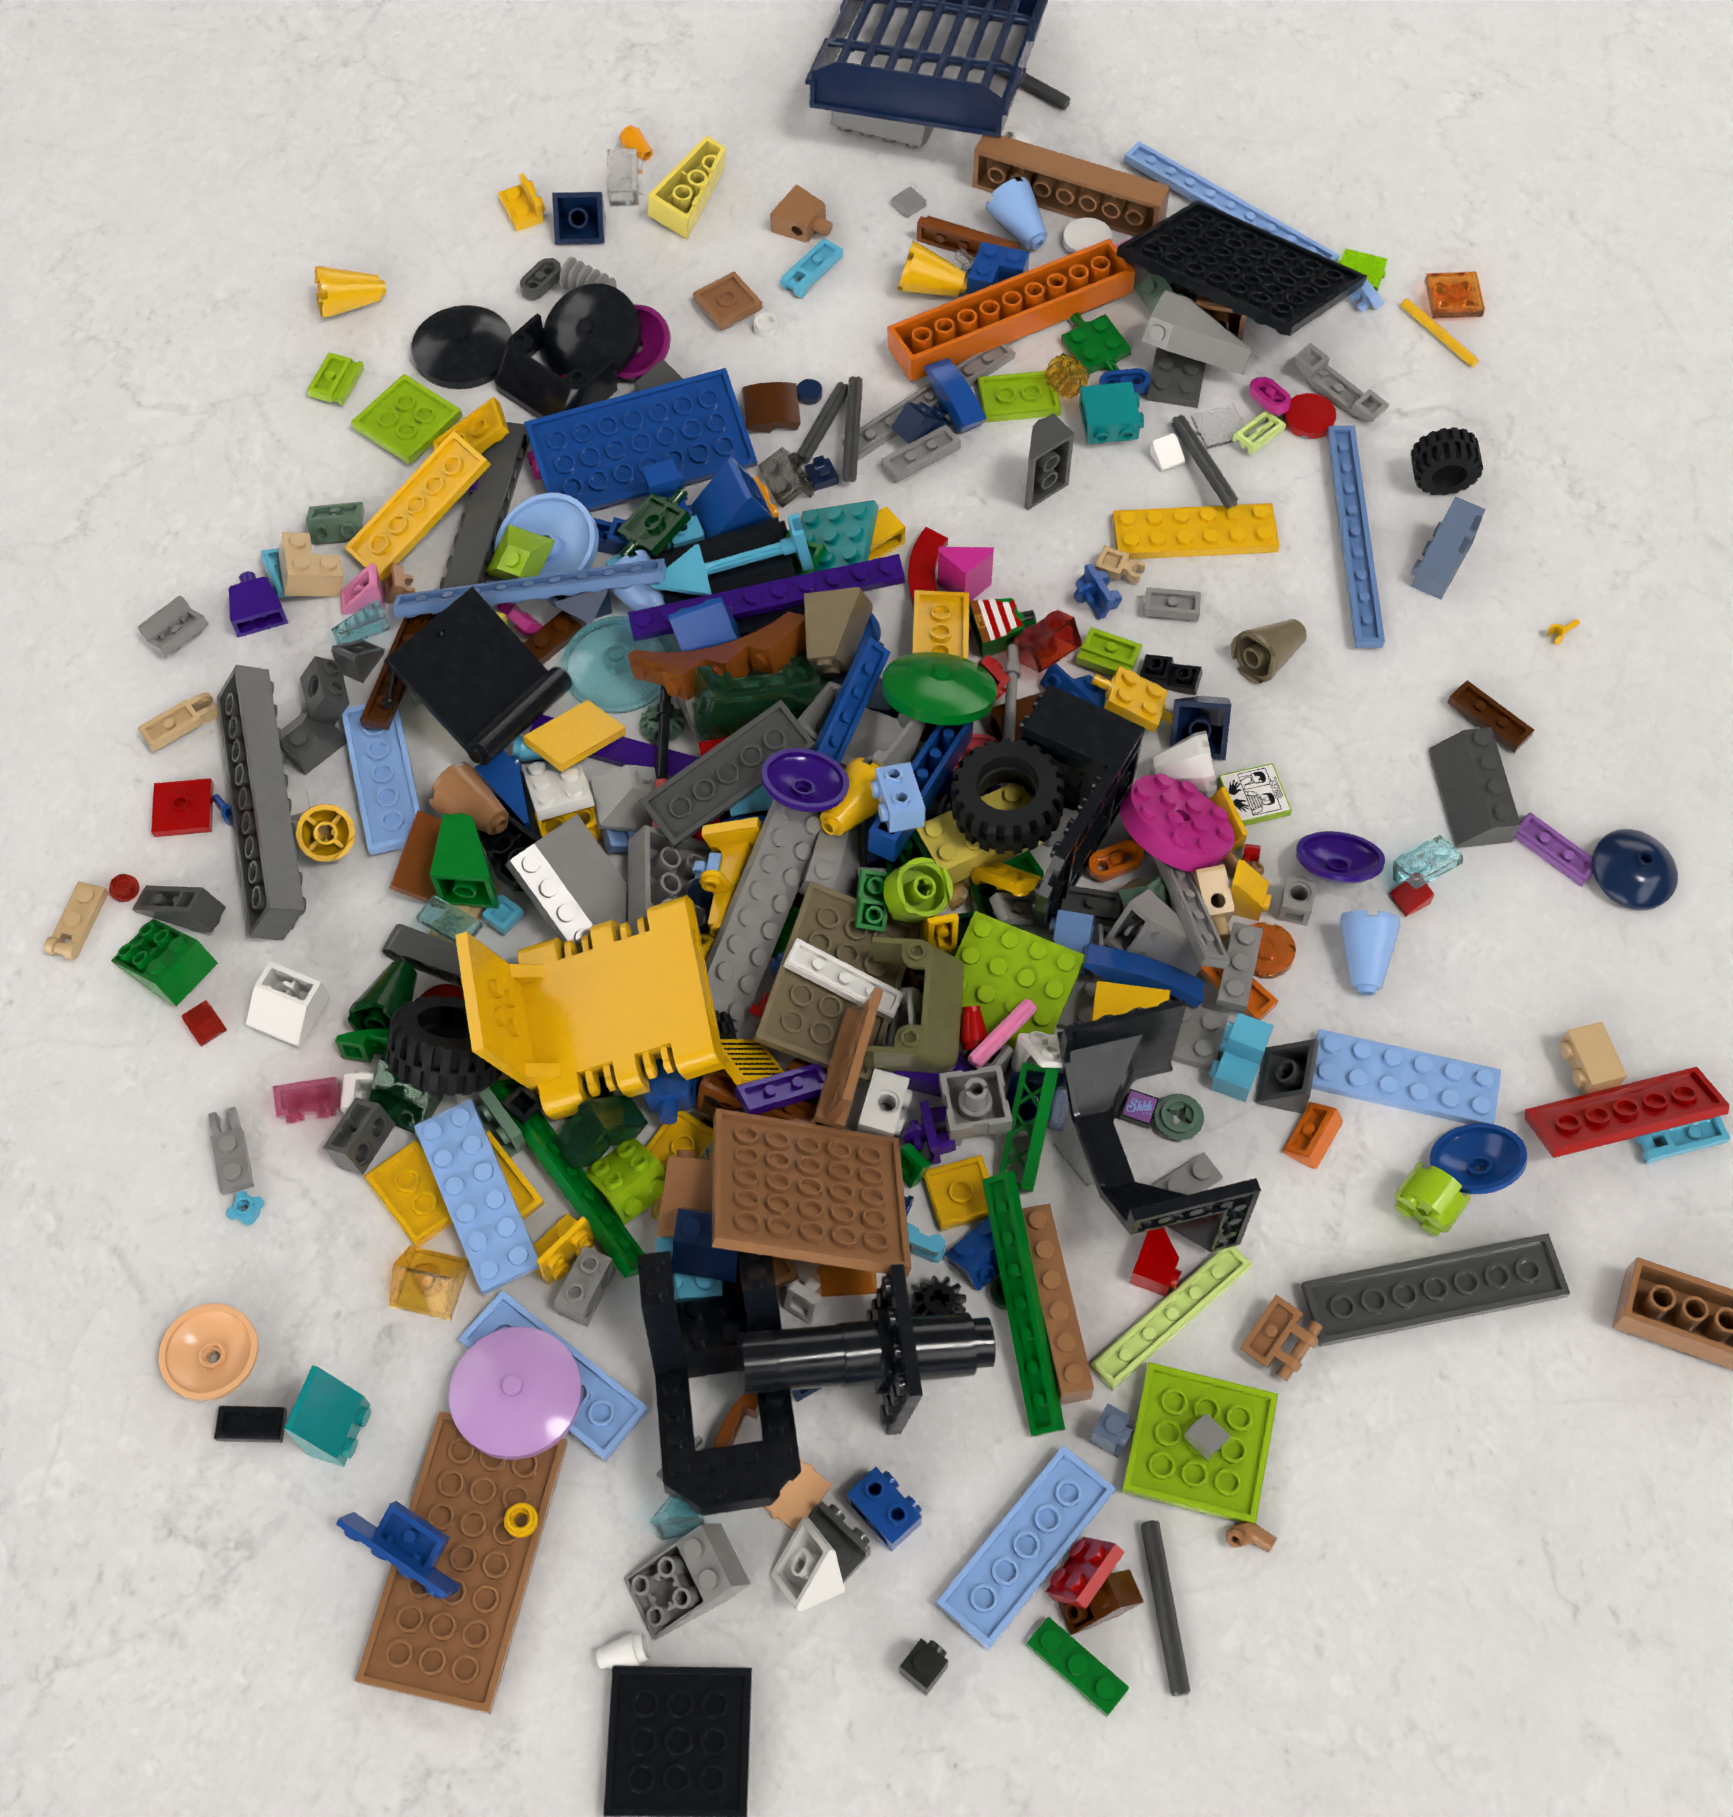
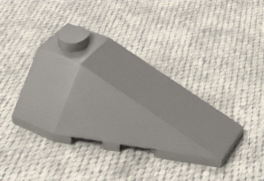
M858 825L841 836L830 835L821 826L804 877L797 891L798 893L804 895L807 885L810 881H813L856 899L858 887L857 867H860Z

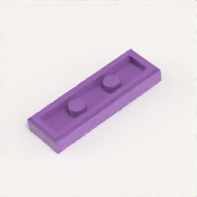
M1531 812L1520 822L1521 826L1515 839L1582 887L1593 875L1592 856Z

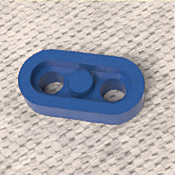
M1140 368L1115 370L1103 373L1099 379V385L1132 382L1134 392H1138L1141 395L1148 391L1151 378L1147 371Z

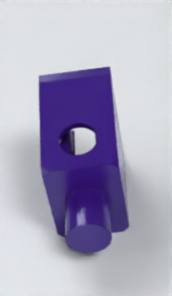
M243 572L239 576L240 583L229 587L230 621L238 638L288 624L283 607L267 577L256 578L253 572Z

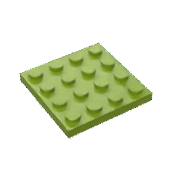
M975 911L955 955L964 967L962 1007L980 1006L987 1034L989 1035L1024 999H1030L1037 1006V1010L1004 1044L1013 1049V1056L1019 1033L1031 1034L1032 1031H1040L1046 1034H1054L1083 967L1085 955Z
M1148 1362L1122 1493L1240 1523L1249 1522L1256 1524L1278 1393ZM1205 1413L1231 1436L1209 1461L1183 1437L1185 1432Z

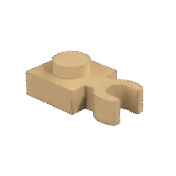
M1104 545L1095 564V569L1097 571L1105 570L1110 578L1120 580L1121 576L1124 575L1130 582L1139 583L1141 574L1134 571L1144 573L1146 564L1140 560L1129 561L1130 554Z

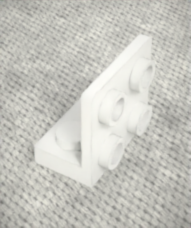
M1032 1031L1031 1034L1019 1033L1011 1063L1013 1070L1021 1072L1022 1062L1041 1067L1059 1068V1073H1064L1057 1035L1046 1034L1040 1031Z

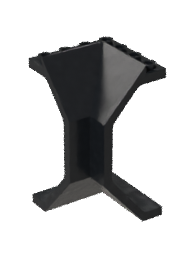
M1168 1000L1160 1003L1158 1006L1146 1009L1138 1007L1130 1010L1128 1013L1116 1016L1111 1014L1104 1015L1098 1020L1086 1023L1074 1022L1068 1027H1064L1062 1032L1057 1033L1071 1118L1098 1194L1130 1235L1167 1226L1209 1252L1240 1245L1261 1191L1257 1178L1189 1195L1135 1182L1113 1123L1133 1082L1141 1078L1173 1070L1171 1061L1186 1009L1185 1000L1176 1002Z

